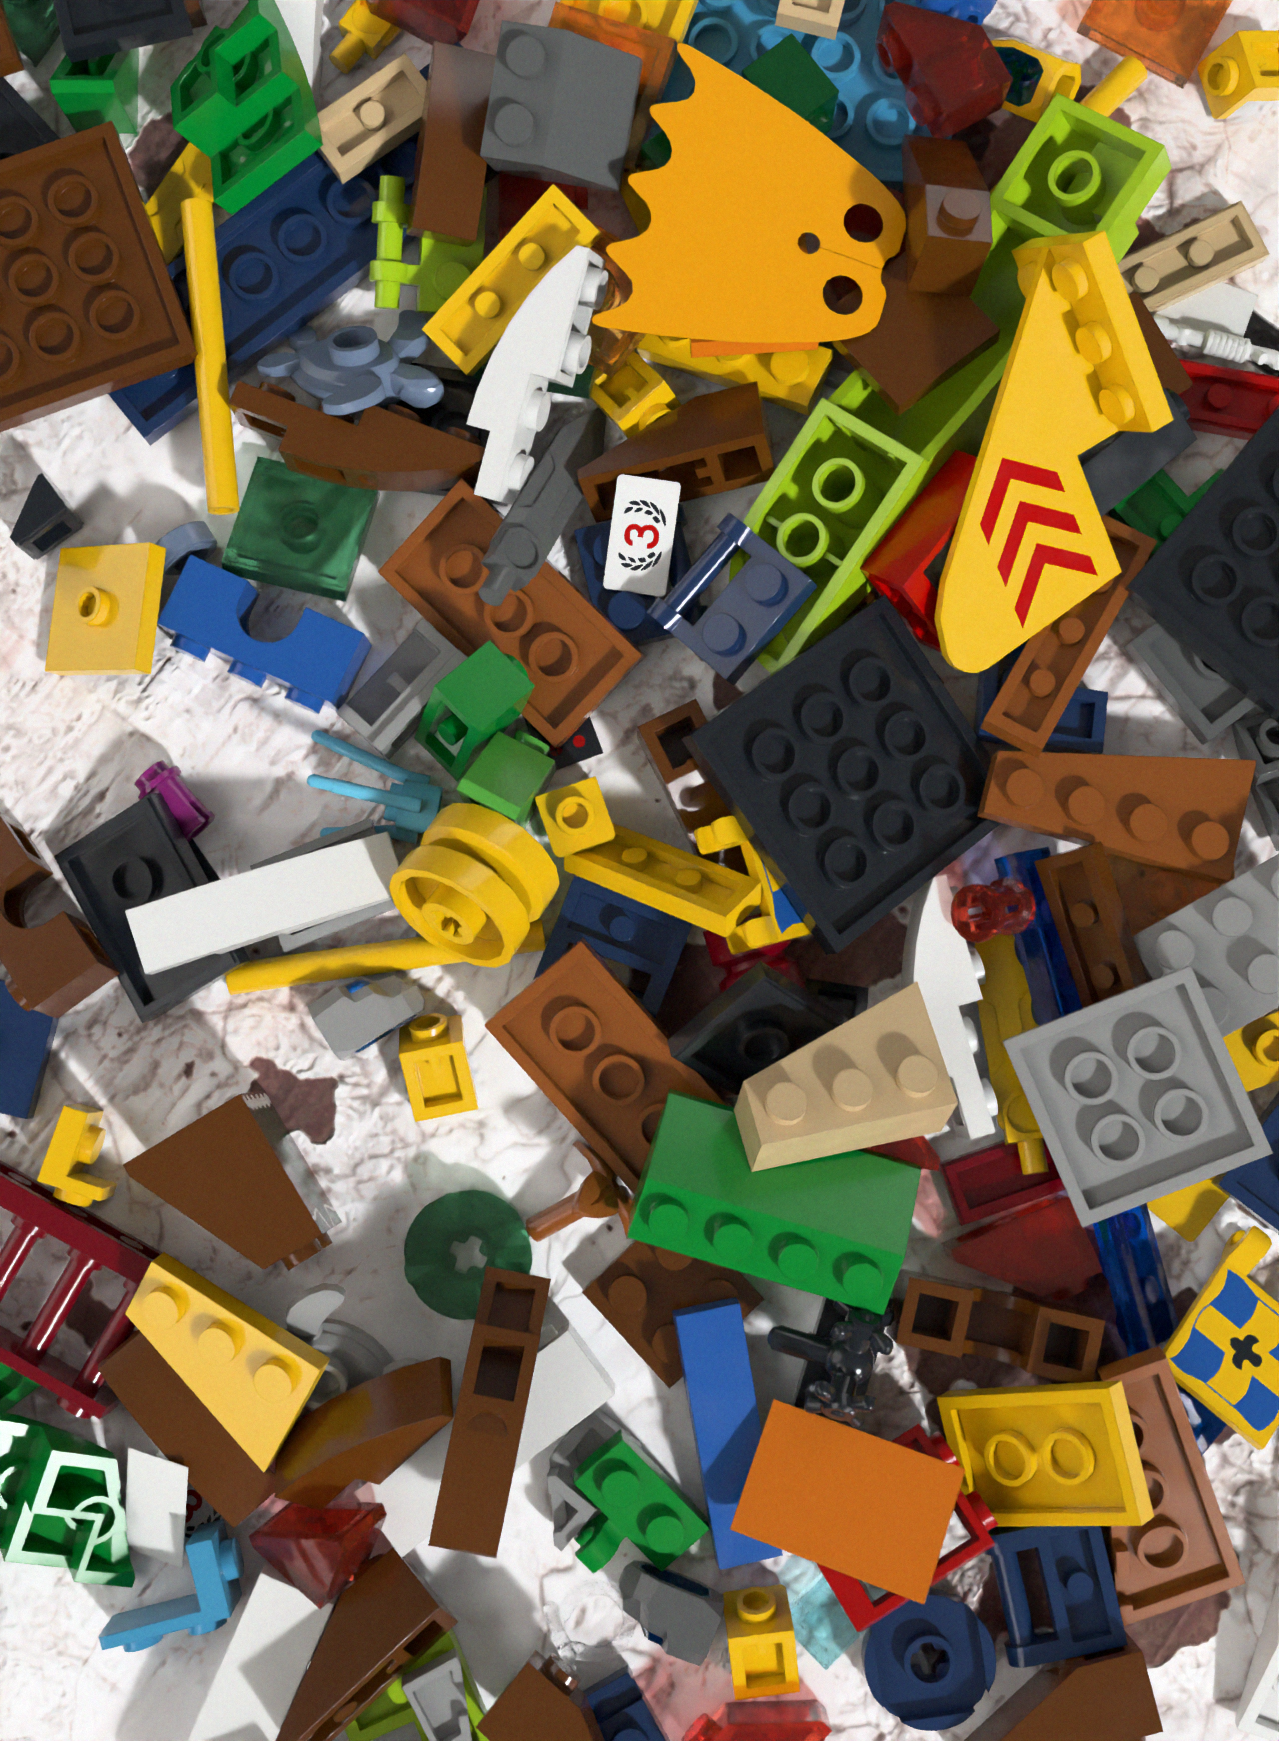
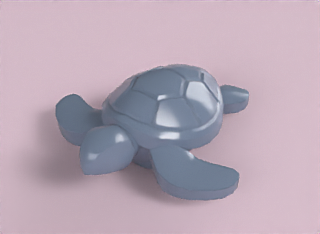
M404 310L399 313L397 329L387 342L378 339L377 332L367 326L341 328L333 332L328 339L320 341L312 326L305 325L288 335L290 348L295 350V353H273L257 362V369L260 375L265 377L289 376L301 389L322 402L323 412L330 415L364 412V409L371 406L385 408L389 404H394L401 400L415 408H427L438 403L444 396V386L437 375L425 368L410 365L427 349L431 342V338L422 330L427 323L426 318L422 313H416L414 310Z

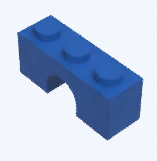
M190 554L157 622L158 625L174 637L170 646L204 663L209 653L230 662L231 664L227 672L255 687L262 689L267 679L287 688L288 691L284 698L312 713L319 714L323 705L337 711L346 702L372 647L365 634L306 607L296 628L290 635L276 642L257 641L250 635L249 618L260 594L248 580Z

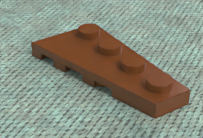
M998 751L991 758L977 816L1081 846L1101 841L1105 853L1222 885L1229 882L1257 760L1041 752L1037 758L1023 751Z
M1157 1346L1096 1368L1097 1382L1122 1380L1154 1517L1142 1526H1108L1112 1578L1123 1625L1126 1626L1246 1584L1168 1359L1161 1347Z

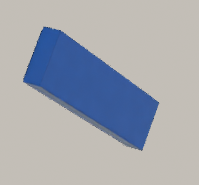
M736 1297L672 1310L715 1562L719 1570L783 1556L782 1549L730 1530L762 1435L740 1303Z

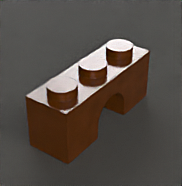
M0 812V961L11 976L5 980V985L13 999L25 1011L35 1010L58 1019L119 975L120 972L89 925L65 911L60 912L39 927L28 928L24 918L26 900L37 885L54 873L23 826Z
M900 1269L895 1283L892 1298L894 1300L891 1306L895 1313V1318L892 1325L886 1326V1333L895 1343L960 1358L962 1353L988 1357L1020 1367L1027 1373L1070 1383L1094 1381L1105 1326V1320L1095 1314L1080 1308Z

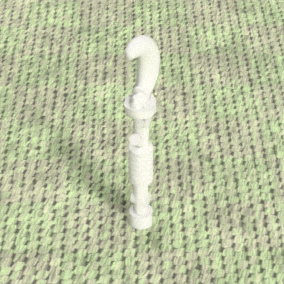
M1153 315L1165 338L1172 340L1176 344L1200 347L1204 354L1214 355L1223 359L1226 358L1234 362L1243 363L1245 360H1250L1259 365L1267 364L1269 367L1279 370V351L1252 345L1249 338L1238 337L1237 335L1226 334L1225 332L1213 329L1202 332L1192 329L1188 325L1171 324L1168 317Z

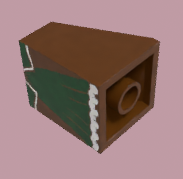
M265 1090L238 1094L123 1164L129 1177L263 1270L279 1260H282L288 1271L333 1243L327 1231L342 1222Z

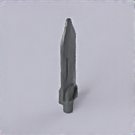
M600 408L591 410L557 431L489 542L490 548L482 559L481 564L490 573L478 592L480 598L487 604L500 606L510 589L517 592L528 585L531 579L536 577L582 499L584 493L578 481L577 470L603 455L606 414Z

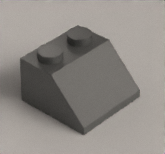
M502 20L480 156L499 174L620 193L643 60L635 55L565 29Z

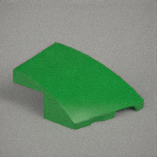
M248 0V3L228 29L215 25L204 40L197 55L187 63L170 86L173 129L210 158L214 202L231 215L235 214L323 146L319 118L302 61L274 0Z
M0 1411V1551L4 1562L68 1568L74 1582L132 1588L135 1581V1573L130 1560L126 1534L128 1528L125 1510L121 1502V1484L117 1459L114 1453L55 1426Z

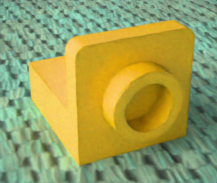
M1238 30L1198 64V74L1214 119H1226L1248 101H1279V30Z
M626 342L579 384L588 397L623 432L627 439L682 405L665 380Z
M596 776L534 797L556 857L562 858L614 839L615 830Z
M431 1013L417 1017L410 1024L401 1026L399 1028V1058L415 1122L477 1110L478 1096L466 1049L462 1016L453 1015L446 1017L440 1013Z
M82 1103L63 1105L37 1179L39 1182L56 1187L53 1193L55 1198L73 1205L91 1207L93 1200L102 1201L114 1196L117 1183L83 1172L85 1164L90 1166L94 1164L104 1143L106 1129L99 1127L104 1113L103 1110Z
M778 1584L763 1587L754 1586L747 1589L724 1592L723 1611L735 1701L800 1692L795 1634L786 1587Z

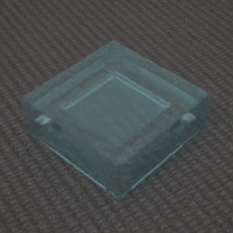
M822 1572L789 1605L795 1639L825 1670L864 1632L856 1631Z

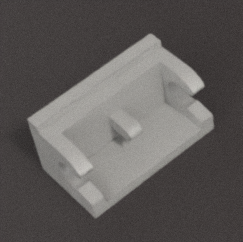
M422 619L414 627L409 637L356 694L336 711V714L389 761L417 731L434 685L468 657L452 645L428 622Z

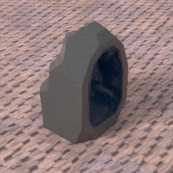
M638 1560L630 1562L624 1567L618 1580V1586L623 1595V1611L638 1621L644 1637L649 1641L659 1644L666 1654L701 1666L709 1653L722 1618L724 1608L723 1594L701 1581L671 1569L665 1568L661 1572L654 1564Z

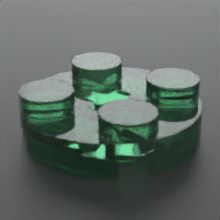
M480 1188L451 1191L427 1204L413 1220L404 1244V1274L417 1296L435 1312L458 1320L476 1318L486 1266L530 1274L534 1259L531 1236L527 1231L525 1220L520 1211L503 1196ZM471 1236H474L482 1241L479 1252L487 1257L486 1263L483 1267L472 1264L467 1271H464L456 1266L458 1256L451 1251L454 1241L465 1244Z

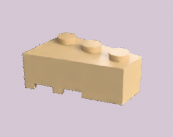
M914 982L743 1081L734 1113L751 1172L942 1131L956 1108L958 1101L918 982Z

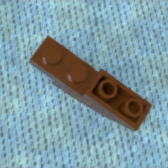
M239 380L228 403L241 426L281 441L278 450L288 470L321 481L353 488L380 491H430L453 488L461 478L468 480L471 484L477 483L485 448L481 446L482 442L473 434L455 427H447L445 432L422 424L423 419L413 411L394 404H389L386 410L377 406L364 409L358 426L354 425V419L348 414H325L322 405L319 406L318 410L296 403V398L293 394L277 385L261 382L259 388Z
M486 1266L442 1474L429 1546L495 1559L497 1557L551 1282L550 1278Z

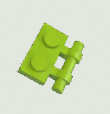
M380 176L379 201H374L372 205V223L378 224L377 258L370 261L369 281L375 283V308L399 310L401 285L417 287L416 313L436 314L484 260L488 187L483 189L476 241L468 248L419 237L418 265L402 263L403 228L408 226L411 206L404 203L405 178Z

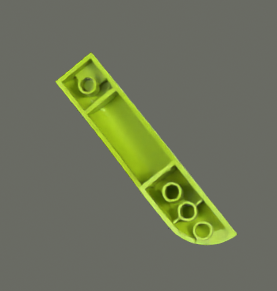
M1056 93L990 195L993 244L969 297L1000 329L999 342L900 416L895 414L856 370L851 373L828 400L821 398L743 521L756 535L806 574L818 586L757 658L758 662L767 671L773 673L842 623L874 588L873 584L860 569L861 566L953 452L958 450L978 457L1026 302V297L1023 295L1018 284L1017 272L1019 269L1011 250L1032 238L1105 230L1118 265L1139 234L1135 224L1172 168L1165 145ZM741 548L731 559L729 583L751 558Z

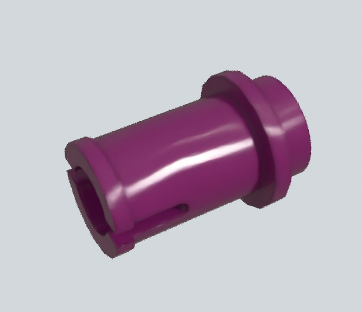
M161 760L149 767L134 783L140 791L138 799L141 800L148 794L162 793L187 842H189L192 837L198 836L214 821L215 815L201 803L179 778L181 774L180 768L177 765L169 767L164 760Z

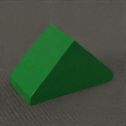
M139 48L71 63L66 54L49 79L51 93L75 132L78 133L112 120L119 134H137Z

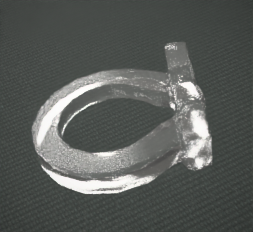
M599 1578L583 1581L570 1589L560 1605L555 1601H548L543 1605L544 1616L551 1631V1640L557 1647L559 1657L566 1661L574 1670L577 1668L576 1660L594 1663L612 1660L624 1652L633 1639L636 1620L623 1611V1595L619 1586L612 1581ZM599 1595L608 1597L618 1605L622 1612L623 1622L621 1631L614 1640L606 1645L592 1646L569 1639L565 1623L571 1618L580 1602L588 1597Z

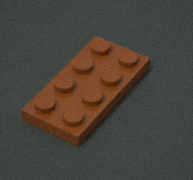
M461 478L377 572L442 636L467 657H470L489 640L503 654L507 653L514 656L523 665L529 680L535 685L521 714L555 748L561 747L646 655L547 558L536 577L531 579L528 585L517 592L510 589L500 606H492L484 602L478 592L490 571L481 564V561L490 548L489 542L505 516L485 497L474 495L475 487L468 480Z
M581 938L484 1024L486 1029L634 1195L670 1088L733 1107L708 1078L671 1057L667 1042L671 1036L584 938Z

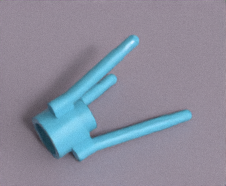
M320 730L313 731L311 738L314 742L395 779L404 785L392 782L390 790L386 791L316 774L308 776L307 784L332 793L386 805L384 820L396 823L395 825L375 826L376 833L388 832L391 839L416 844L418 833L424 834L439 813L444 788L430 785V775L408 771L339 738H335ZM345 827L323 828L320 831V836L323 837Z

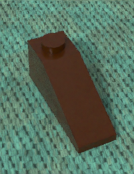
M904 134L901 147L904 213L906 217L907 290L971 296L993 244L990 192L965 141Z
M757 381L696 396L577 470L579 484L595 522L599 523L612 519L617 478L621 474L678 482L681 486L679 503L767 482L776 470L771 427Z
M394 1547L386 1554H378L366 1561L356 1572L354 1583L341 1594L276 1741H333L458 1623L457 1619L415 1565L405 1556L401 1558Z
M536 1649L475 1727L490 1741H605L586 1694L577 1687L581 1682L580 1676L566 1661L556 1654L551 1653L546 1659Z

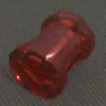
M1005 877L992 881L989 886L976 883L962 887L952 900L950 915L953 926L960 936L967 941L981 943L992 940L999 934L1009 936L1025 931L1028 924L1035 917L1036 904L1031 890L1026 888L1019 879ZM1018 905L1017 911L1006 913L1005 907ZM981 906L982 912L968 914L969 909Z

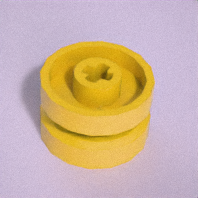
M453 803L440 810L424 832L420 847L410 851L394 872L389 890L396 908L408 924L428 942L452 957L470 964L496 968L510 962L525 940L530 929V922L540 918L554 897L560 882L556 865L544 847L523 827L499 812L477 804Z

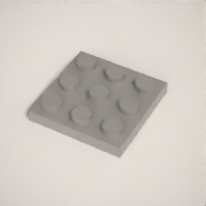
M1185 966L1002 1040L1082 1228L1273 1154L1191 966Z

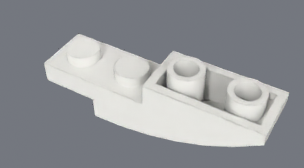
M577 245L551 268L527 296L509 322L490 357L477 388L466 423L467 425L490 432L474 495L513 505L534 470V458L529 455L536 431H541L544 428L549 416L551 397L549 393H546L548 383L553 382L573 388L576 373L582 374L587 366L591 352V337L587 335L593 309H600L604 302L609 279L608 272L604 270L606 260L590 248Z
M945 874L932 878L919 888L904 943L901 990L916 981L918 982L958 1101L956 1108L951 1114L956 1137L972 1140L995 1133L991 1117L998 1115V1105L989 1080L987 1078L980 1079L973 1057V1054L980 1051L977 1032L969 1016L961 1017L959 1006L983 999L979 985L985 984L986 977L978 951L974 947H967L961 924L967 922L964 899L957 886H949Z

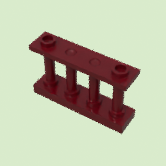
M0 1160V1206L14 1214L10 1220L14 1228L0 1250V1303L38 1238L45 1239L50 1234L70 1246L66 1252L70 1260L25 1338L0 1325V1362L57 1394V1404L68 1413L83 1419H91L92 1416L101 1419L117 1408L120 1400L112 1389L103 1384L105 1379L98 1371V1364L129 1338L136 1326L125 1313L151 1262L163 1252L86 1208L55 1198L53 1196L54 1190ZM103 1266L126 1278L122 1284L126 1292L85 1364L79 1371L47 1351L94 1270L101 1271Z

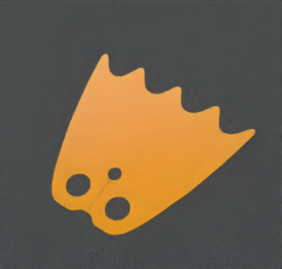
M683 43L677 44V51L690 68L695 79L694 93L688 99L678 102L654 104L649 109L652 118L662 128L670 141L672 148L671 158L664 166L658 169L633 173L628 177L629 185L647 204L651 214V222L648 229L641 235L632 239L611 243L606 247L608 256L632 281L633 292L626 303L615 309L594 315L591 319L592 322L600 327L645 334L740 343L828 342L850 339L870 332L880 320L886 299V290L881 282L883 265L888 258L894 257L899 252L906 229L905 213L899 202L872 173L801 116L743 77L695 48ZM853 205H869L875 208L881 215L883 231L876 240L868 243L858 242L846 232L844 215ZM805 232L813 233L820 241V248L813 254L804 253L798 246V238ZM841 275L856 281L862 291V303L858 310L851 314L842 315L828 308L823 298V287L829 279Z

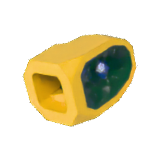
M1000 37L976 48L969 69L971 82L983 100L1038 123L1056 93L1074 100L1081 84V64L1015 37Z

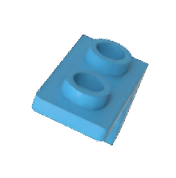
M224 1519L198 1525L185 1545L196 1593L113 1615L98 1636L101 1650L123 1646L124 1652H136L157 1644L163 1639L164 1634L187 1629L189 1635H202L226 1624L227 1618L231 1617L242 1596L239 1578H242L244 1575V1560L237 1538H228Z

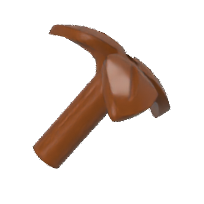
M576 1140L572 1145L588 1160L592 1172L583 1180L578 1191L526 1219L525 1224L528 1233L534 1241L540 1242L583 1217L606 1218L618 1213L623 1224L626 1239H630L627 1237L632 1204L629 1189L624 1185H618L616 1173L591 1145L581 1140Z

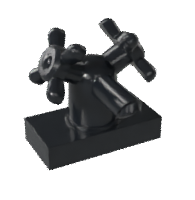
M823 1297L812 1334L784 1325L775 1326L769 1331L767 1341L772 1350L804 1360L792 1400L794 1406L805 1409L810 1414L818 1413L834 1420L849 1423L855 1428L863 1425L865 1420L864 1413L872 1412L877 1404V1398L866 1395L877 1354L880 1352L884 1355H890L893 1349V1341L884 1333L886 1326L892 1325L895 1318V1313L891 1309L894 1299L890 1297L884 1315Z

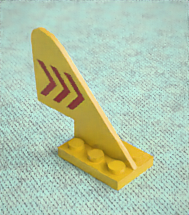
M1105 230L1032 238L1011 250L1019 269L1017 272L1018 284L1023 295L1026 297V302L941 574L934 617L942 656L950 666L962 672L978 673L988 669L1122 572L1077 456L1118 431L1153 433L1174 420Z

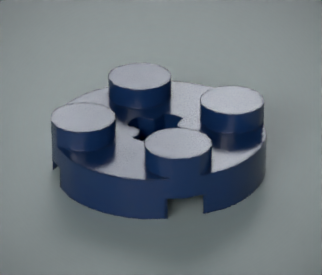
M930 1588L925 1605L913 1600L908 1601L868 1627L863 1637L861 1649L862 1667L873 1697L889 1713L899 1717L902 1723L914 1729L938 1731L949 1729L965 1722L975 1712L973 1707L982 1699L985 1690L989 1693L995 1680L996 1653L992 1638L983 1621L971 1609L965 1599L957 1594ZM927 1642H932L937 1650L945 1649L946 1651L945 1659L936 1661L935 1673L930 1675L924 1674L920 1664L910 1663L912 1654L919 1652L920 1645Z

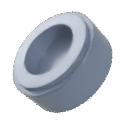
M192 521L183 524L165 534L155 543L166 548L163 574L169 576L180 575L190 554L204 561L212 556L218 543L206 522Z

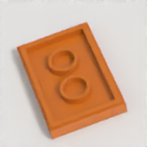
M773 1399L730 1530L925 1605L966 1470Z

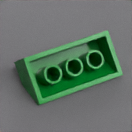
M670 1088L631 1204L627 1237L884 1315L906 1255L921 1166L887 1154L862 1148L751 1172L734 1113L735 1108Z

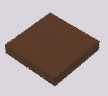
M906 252L882 269L881 282L886 290V299L876 327L858 337L830 341L897 416H900L999 342L1000 329L969 296L907 290ZM860 286L829 309L842 315L854 313L862 303Z

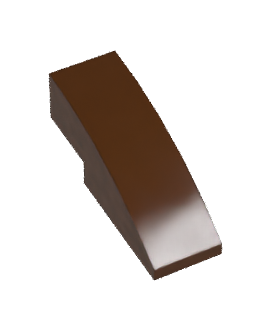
M438 41L433 42L413 171L415 180L406 232L408 235L468 248L476 241L487 162L480 156L495 67V55Z
M139 1329L98 1364L100 1374L147 1436L169 1461L189 1467L188 1482L233 1528L275 1493L276 1459L263 1473Z
M439 1356L391 1371L363 1382L328 1400L300 1418L294 1424L276 1457L274 1497L322 1510L355 1479L380 1485L453 1419L451 1360Z

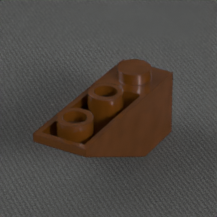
M693 699L638 726L637 739L694 855L750 877L740 845L709 854H701L694 836L695 829L709 826L716 819L733 816L681 740L707 720L697 699Z
M1125 1632L1128 1645L1046 1663L964 1741H1146V1736L1163 1732L1142 1650Z

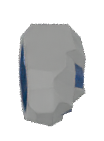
M395 975L376 982L359 976L347 984L336 987L307 1007L313 1021L333 1053L341 1061H346L425 1011V998L418 986L409 985Z

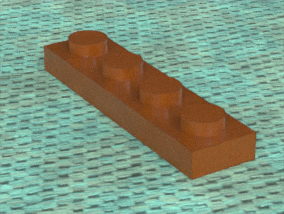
M1103 515L1101 519L1122 572L1029 638L981 725V729L1037 758L1040 756L1129 594L1125 590L1126 586L1145 565L1157 543V540L1106 515Z

